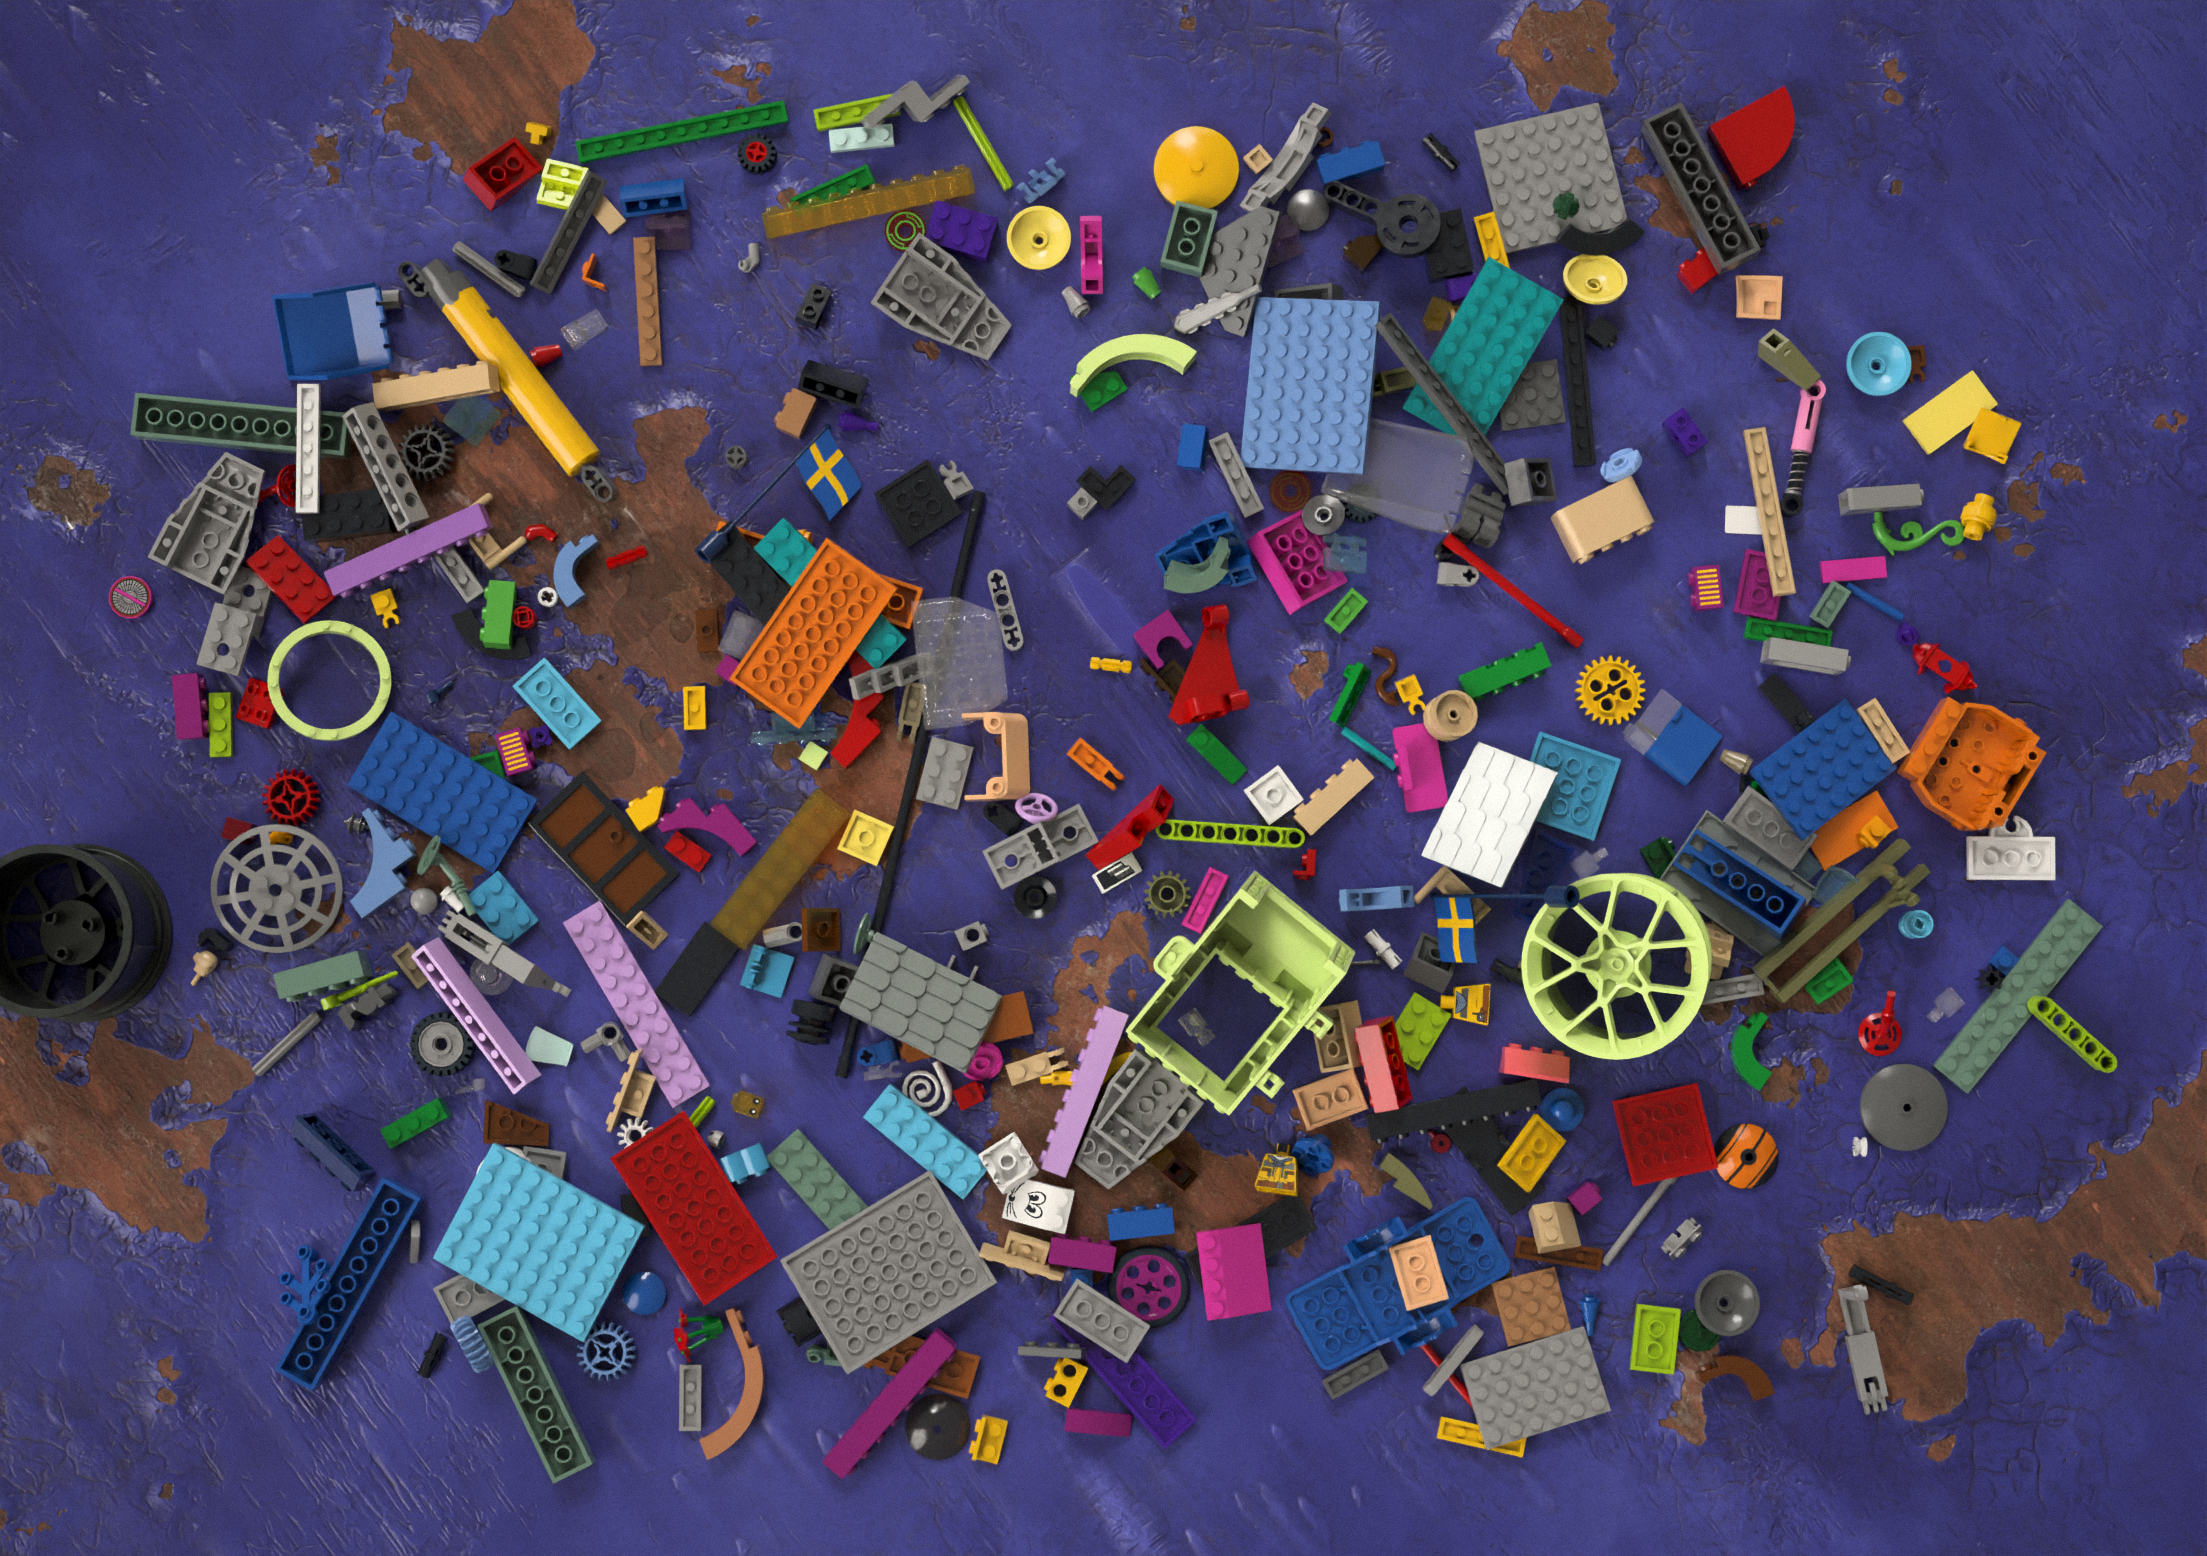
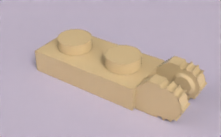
M1060 1048L1048 1053L1043 1052L1005 1065L1012 1086L1068 1066V1061H1061L1052 1066L1049 1061V1057L1061 1055L1064 1053V1049Z

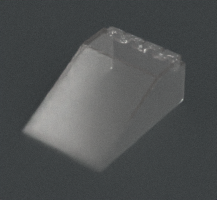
M1370 418L1365 475L1327 473L1321 492L1413 528L1445 534V532L1451 533L1457 520V516L1451 513H1459L1463 496L1457 495V493L1465 494L1469 477L1463 474L1470 475L1475 462V459H1473L1475 458L1473 456L1474 450L1470 440L1466 437Z

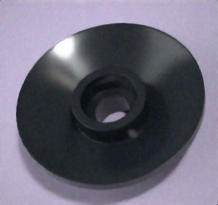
M1027 877L1017 885L1014 891L1015 906L1027 918H1043L1050 914L1056 905V890L1053 884L1044 877ZM1035 893L1040 896L1037 902L1031 899V896Z

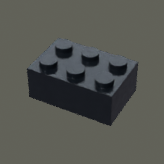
M1461 208L1439 213L1442 223L1440 238L1436 245L1424 254L1430 284L1469 276L1474 272Z

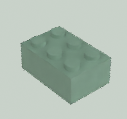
M1176 200L1160 261V268L1201 277L1218 211Z

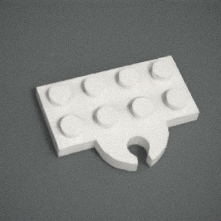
M2013 816V821L2016 825L2013 832H2009L2005 827L2008 821L2007 817L2002 827L1989 829L1988 836L1966 837L1967 880H2055V837H2033L2032 828L2027 821L2019 816Z

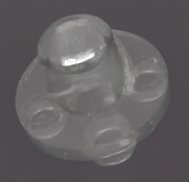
M476 958L471 966V981L483 994H501L513 982L514 978L498 967L494 968L486 964L479 958Z

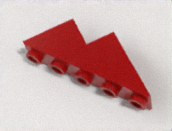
M1161 784L1158 785L1085 856L1098 870H1101L1140 847L1146 833L1166 821L1174 798Z

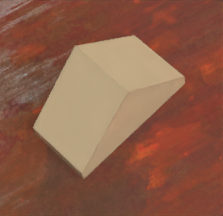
M640 911L626 925L632 933L653 950L669 935L645 911Z

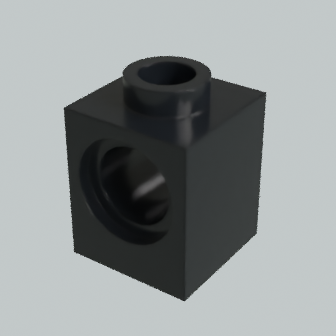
M1598 315L1585 332L1584 337L1604 351L1607 346L1611 349L1618 340L1615 335L1619 330Z

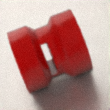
M521 606L514 611L513 621L518 627L529 630L536 626L537 615L530 608Z

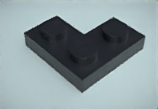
M1090 465L1076 480V483L1107 511L1134 484L1136 479L1120 465L1105 480Z

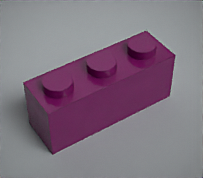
M199 673L171 675L177 740L208 739L210 726L206 712L209 711V703L205 699L204 692L207 690L206 678H203V675Z
M1062 1233L1052 1236L1048 1263L1113 1273L1116 1245H1112L1113 1241L1100 1239L1099 1243L1091 1242V1238L1085 1236L1071 1239L1069 1238L1070 1234Z

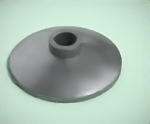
M1326 494L1315 496L1304 506L1302 512L1303 523L1313 534L1321 536L1332 534L1344 522V507L1334 496ZM1327 515L1328 519L1323 521L1321 517Z

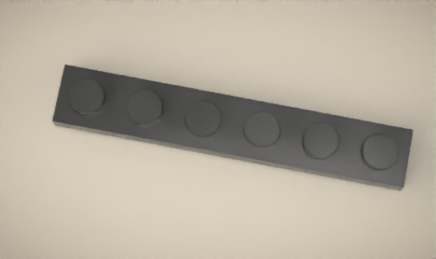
M587 170L530 285L549 295L551 294L608 182L607 180Z

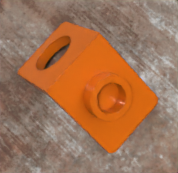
M592 253L589 261H586L583 265L582 280L587 285L607 292L608 288L605 284L590 279L598 260L596 254Z

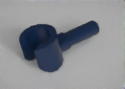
M451 680L442 687L427 693L426 697L430 705L439 702L438 694L453 686Z

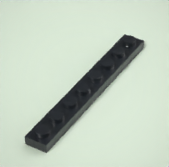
M1574 296L1560 297L1564 299L1559 307L1573 465L1574 467L1595 466L1596 457L1581 301Z

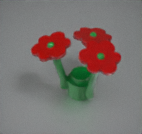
M679 1308L678 1322L680 1328H674V1341L677 1343L681 1354L686 1357L689 1363L691 1362L689 1356L692 1355L690 1351L711 1339L717 1338L718 1334L723 1333V1326L718 1316L712 1318L710 1314L704 1317L687 1318V1315L682 1314V1309ZM705 1321V1323H702L701 1330L690 1334L683 1331V1327H687L688 1322ZM702 1334L706 1336L691 1346H687L690 1338Z

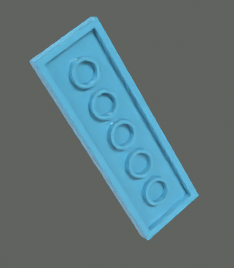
M892 1083L887 1086L863 1116L864 1119L928 1171L930 1170L937 1179L962 1199L967 1196L987 1171L975 1151Z

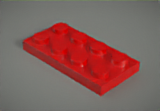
M279 535L245 561V564L304 625L337 599V596H333L330 587Z

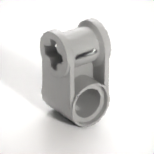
M1445 562L1439 563L1437 585L1472 587L1478 581L1479 572L1473 566ZM1467 571H1470L1471 575L1475 576L1470 582L1467 581L1466 577H1463V575L1467 574Z

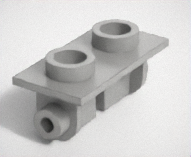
M1692 1217L1689 1220L1686 1219L1676 1229L1682 1236L1678 1238L1672 1233L1662 1243L1661 1249L1666 1254L1670 1251L1669 1256L1672 1260L1676 1257H1682L1687 1251L1686 1247L1691 1242L1695 1243L1701 1238L1702 1226L1699 1224L1695 1227L1698 1223Z

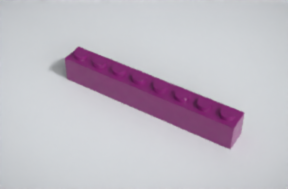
M937 1327L827 1453L822 1463L841 1479L846 1474L851 1476L858 1467L856 1465L860 1458L864 1460L872 1451L870 1449L871 1445L874 1442L878 1444L886 1435L884 1430L888 1426L893 1427L900 1419L898 1414L903 1409L907 1411L914 1403L912 1398L917 1393L921 1395L928 1387L926 1382L931 1376L935 1379L943 1368L940 1366L944 1361L950 1362L956 1355L957 1343Z

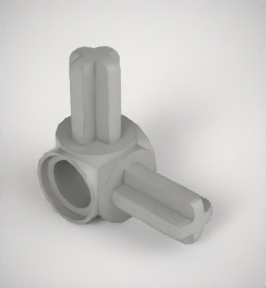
M611 1021L597 1028V1033L580 1043L585 1053H589L602 1044L605 1046L611 1045L621 1062L629 1059L631 1055L622 1040L624 1035L618 1024ZM607 1027H613L617 1033L614 1037L610 1038L604 1034V1030Z

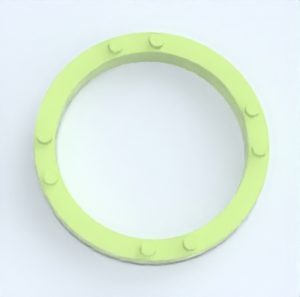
M340 621L313 622L293 631L276 649L268 670L269 695L280 718L299 734L315 740L339 741L362 733L380 717L387 705L391 691L390 666L380 645L362 629ZM339 634L356 640L370 652L379 669L380 689L374 705L359 721L343 728L321 729L302 722L290 712L280 693L279 677L286 657L299 643L316 635Z

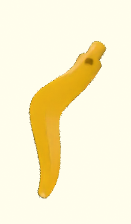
M1132 1052L1123 1053L1111 1060L1102 1085L1125 1063ZM1054 1071L1051 1075L1040 1076L1041 1084L1052 1083V1086L1061 1084L1071 1086L1073 1082L1070 1081V1077L1073 1071Z

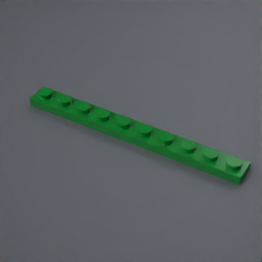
M782 100L575 142L579 162L583 164L786 124L789 121L785 101Z

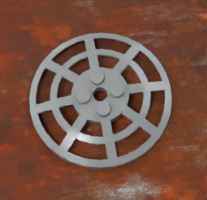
M270 824L246 831L235 838L223 850L215 864L211 877V898L215 913L221 924L239 942L263 952H292L315 942L333 924L342 903L343 880L338 862L333 853L315 835L291 825ZM269 832L291 833L304 838V841L297 850L285 845H271ZM260 834L262 847L249 852L240 861L229 854L242 841ZM312 844L326 857L333 874L319 875L315 865L305 855ZM272 852H284L293 855L287 865L274 864ZM263 853L264 867L255 872L246 866V863L252 858ZM225 861L234 868L230 880V894L217 896L218 875ZM300 861L306 865L313 878L300 879L299 875L294 871ZM241 873L251 880L249 891L236 893V884ZM335 882V901L329 917L317 911L322 898V885ZM272 884H278L281 887L282 892L280 895L275 896L271 894L270 886ZM315 887V897L310 907L300 900L303 889ZM251 900L257 908L251 919L241 909L240 901ZM232 903L237 915L247 924L241 935L227 922L220 905ZM294 908L306 914L299 922L288 926L285 914ZM264 914L276 916L279 928H268L258 923ZM311 918L323 924L311 937L293 945L290 932L303 927ZM254 930L265 934H281L284 946H263L248 939Z

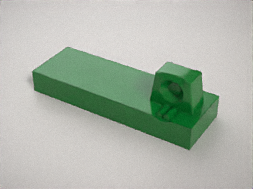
M1359 662L1356 665L1348 664L1343 673V676L1348 681L1329 718L1331 722L1341 728L1345 727L1372 672L1364 664Z

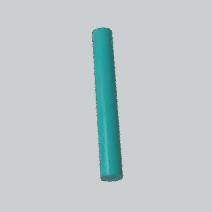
M1345 727L1341 734L1392 771L1396 768L1392 759L1349 728Z

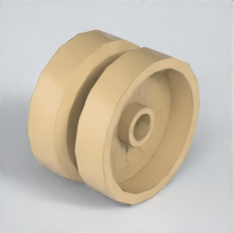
M1449 690L1432 699L1425 707L1423 714L1424 725L1428 733L1435 739L1443 742L1454 741L1469 733L1476 725L1478 718L1477 707L1473 699L1466 693L1458 690Z

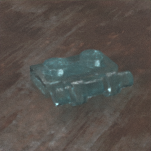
M1339 533L1324 535L1323 542L1331 543L1332 548L1326 547L1323 549V570L1355 574L1366 573L1367 552L1359 551V546H1366L1367 540L1365 538H1359L1357 535H1351L1350 537L1341 536ZM1340 545H1349L1350 550L1340 549Z

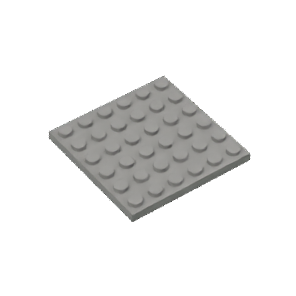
M1599 103L1474 131L1492 210L1495 212L1506 255L1559 243L1556 238L1569 224L1586 232L1602 233L1617 227L1627 219Z

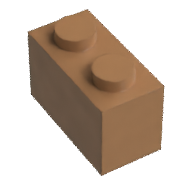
M793 388L791 392H787L783 400L785 406L782 412L779 411L777 413L774 423H776L775 427L777 430L801 440L818 404V400L809 394Z

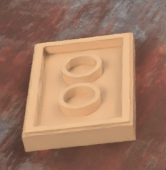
M1354 1068L1292 1090L1307 1131L1368 1109Z
M1431 1235L1393 1245L1389 1248L1407 1311L1449 1299Z

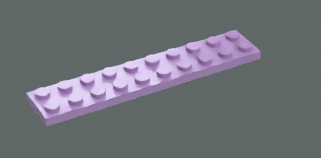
M601 901L596 902L563 922L637 1049L641 1048L644 1050L642 1057L653 1076L657 1077L656 1081L672 1108L711 1086Z

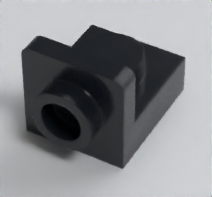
M217 928L204 929L199 934V940L196 943L199 947H205L211 940L210 944L218 951H230L235 945Z

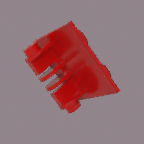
M249 678L235 718L270 729L271 726H274L273 723L276 715L273 714L278 713L272 704L268 683ZM280 688V693L283 698V696L285 695L283 693L284 689Z

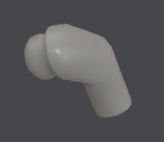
M758 243L748 244L749 256L743 261L740 260L738 264L739 269L744 273L751 272L760 263Z

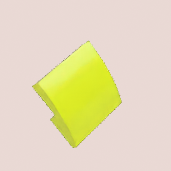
M547 159L541 176L542 183L536 198L537 204L567 210L589 169Z

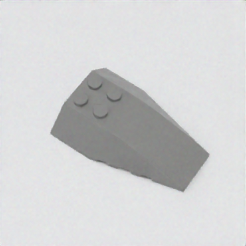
M921 233L917 234L871 301L872 305L906 329L985 360L990 358L1012 326L998 308L986 297L981 288L974 283L969 274L963 270L957 260Z
M227 452L209 470L208 475L203 481L195 486V490L188 498L181 502L180 507L174 514L172 513L167 518L148 555V558L224 595L228 591L245 558L265 474L264 470Z
M1135 1049L1109 1082L1074 1163L1107 1189H1110L1148 1158L1178 1137L1204 1104V1101L1191 1085L1187 1086L1179 1079L1180 1076L1173 1071H1168L1162 1065V1062Z

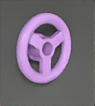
M1029 793L1027 796L1017 799L1015 804L1017 813L1032 824L1048 822L1055 818L1058 813V806L1055 801L1044 794ZM1036 799L1035 803L1022 806L1023 802ZM1043 801L1050 805L1051 812L1043 808Z

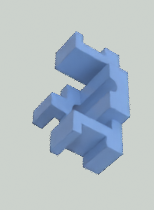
M1051 158L1045 163L1053 173V176L1048 175L1045 170L1039 174L1034 169L1028 172L1033 178L1028 183L1033 192L1023 182L1016 187L1017 190L1025 192L1026 195L1023 198L1027 203L1030 204L1036 198L1042 196L1058 180L1066 175L1063 169H1056L1054 163L1057 161ZM1039 178L1042 179V183H1041V184H1038V183H1037V180H1038Z

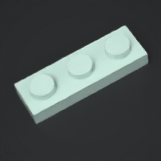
M892 124L880 125L877 128L855 127L829 130L831 153L895 147Z

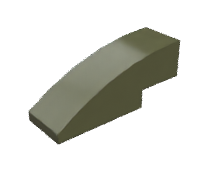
M1406 367L1379 372L1374 377L1372 399L1412 389L1417 381Z
M1387 1152L1378 1167L1396 1178L1392 1186L1431 1210L1433 1207L1419 1180L1401 1161Z

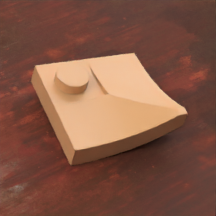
M1737 275L1736 318L1780 320L1783 276Z

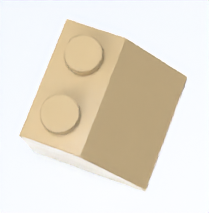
M1553 1201L1532 1205L1528 1213L1538 1254L1581 1246L1570 1203Z

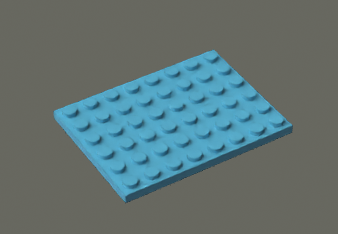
M493 1143L433 1259L574 1338L585 1342L646 1226L505 1147Z

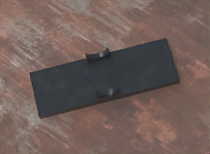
M1464 1086L1454 1095L1466 1093L1469 1091ZM1481 1117L1473 1119L1474 1123L1461 1125L1460 1122L1452 1123V1128L1444 1129V1131L1511 1216L1546 1190L1538 1180L1531 1192H1526L1497 1166L1511 1144L1491 1119L1482 1121Z

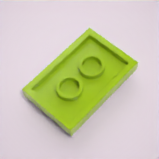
M1415 992L1397 1019L1395 1026L1404 1062L1419 1070L1451 1014Z
M1636 1303L1630 1370L1674 1375L1681 1314L1680 1308Z

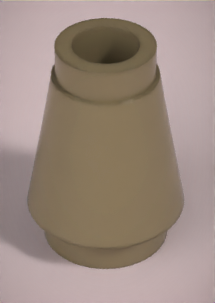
M1724 749L1719 759L1738 774L1742 773L1744 775L1747 774L1753 762L1749 755Z

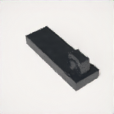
M1775 673L1757 687L1797 733H1800L1816 721V718Z

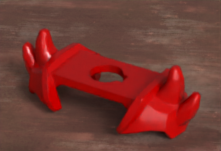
M1924 642L1920 645H1913L1914 652L1912 656L1919 666L1918 675L1923 674L1926 671V667L1951 683H1945V693L1948 694L1953 690L1965 691L1967 688H1978V685L1973 681V674L1969 664L1965 661L1959 663L1941 651L1939 643L1931 644ZM1940 660H1948L1951 663V670L1944 673L1940 670L1938 664Z

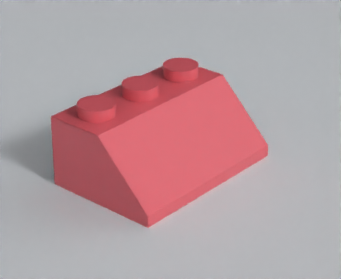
M1509 1043L1508 1047L1502 1048L1500 1073L1569 1083L1570 1057L1564 1056L1565 1052L1552 1050L1551 1054L1543 1053V1048L1530 1047V1051L1522 1050V1045Z

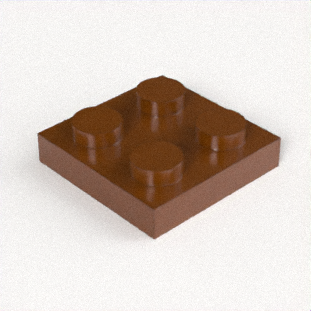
M801 908L802 952L841 951L840 908Z

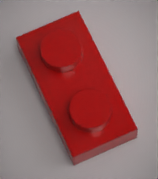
M677 830L664 847L699 873L712 857L710 853Z

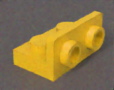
M984 1414L982 1420L977 1419L974 1432H977L978 1436L976 1441L972 1440L969 1450V1453L973 1454L971 1460L976 1461L978 1459L998 1464L1008 1420Z

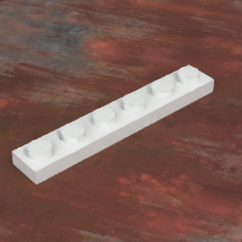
M297 384L296 513L298 514L319 513L320 384Z

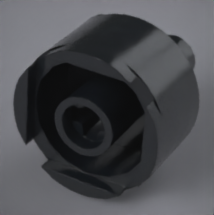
M801 1296L794 1298L776 1310L781 1320H785L782 1324L787 1333L794 1334L792 1338L798 1347L821 1334V1330Z

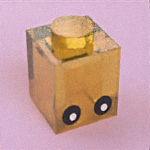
M741 1089L738 1093L733 1094L730 1105H733L732 1111L758 1119L766 1097Z

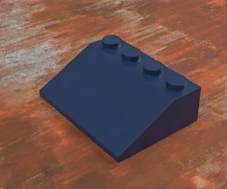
M315 1113L301 1114L295 1118L291 1133L295 1136L293 1138L299 1146H305L311 1151L309 1155L315 1161H321L326 1165L325 1170L331 1176H337L342 1181L340 1184L349 1192L351 1190L353 1192L359 1191L375 1174L376 1171Z

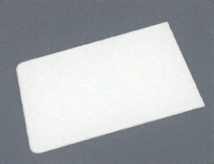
M1726 506L1725 532L1762 535L1757 507Z

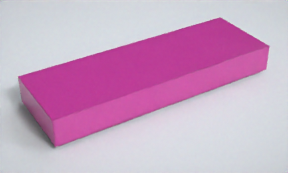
M1885 556L1819 562L1822 584L1830 583L1832 580L1835 582L1887 578Z
M1209 867L1181 925L1201 934L1227 882L1228 875Z

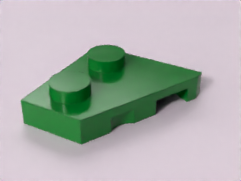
M1117 371L1103 372L1097 374L1080 395L1093 413L1128 391V388Z
M1836 956L1808 981L1805 989L1818 1006L1852 984L1854 980Z

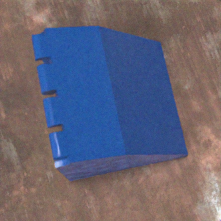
M375 282L272 295L287 380H330L388 369L390 367L389 364L394 363L392 348H386V344H391L388 326L383 327L382 323L387 322L384 305H379L378 301H383L381 286H375Z

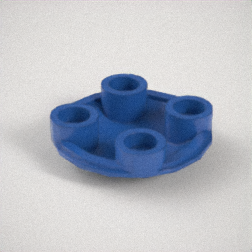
M642 1271L634 1274L627 1280L624 1286L623 1297L625 1304L631 1311L637 1314L648 1315L655 1313L666 1300L664 1282L653 1272Z

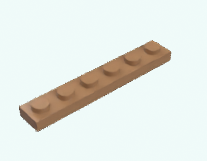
M633 238L640 366H663L656 238Z

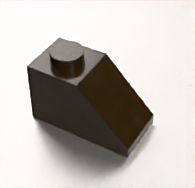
M1378 234L1356 237L1353 242L1349 240L1342 249L1344 251L1342 258L1363 274L1383 248Z
M1166 1146L1148 1158L1159 1171L1183 1191L1198 1176L1193 1169Z

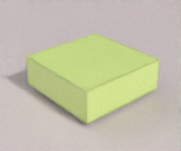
M809 741L799 760L818 770L828 752Z

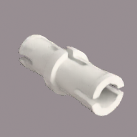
M1375 929L1364 937L1376 951L1375 954L1381 956L1392 970L1403 961L1391 949L1390 943H1386Z

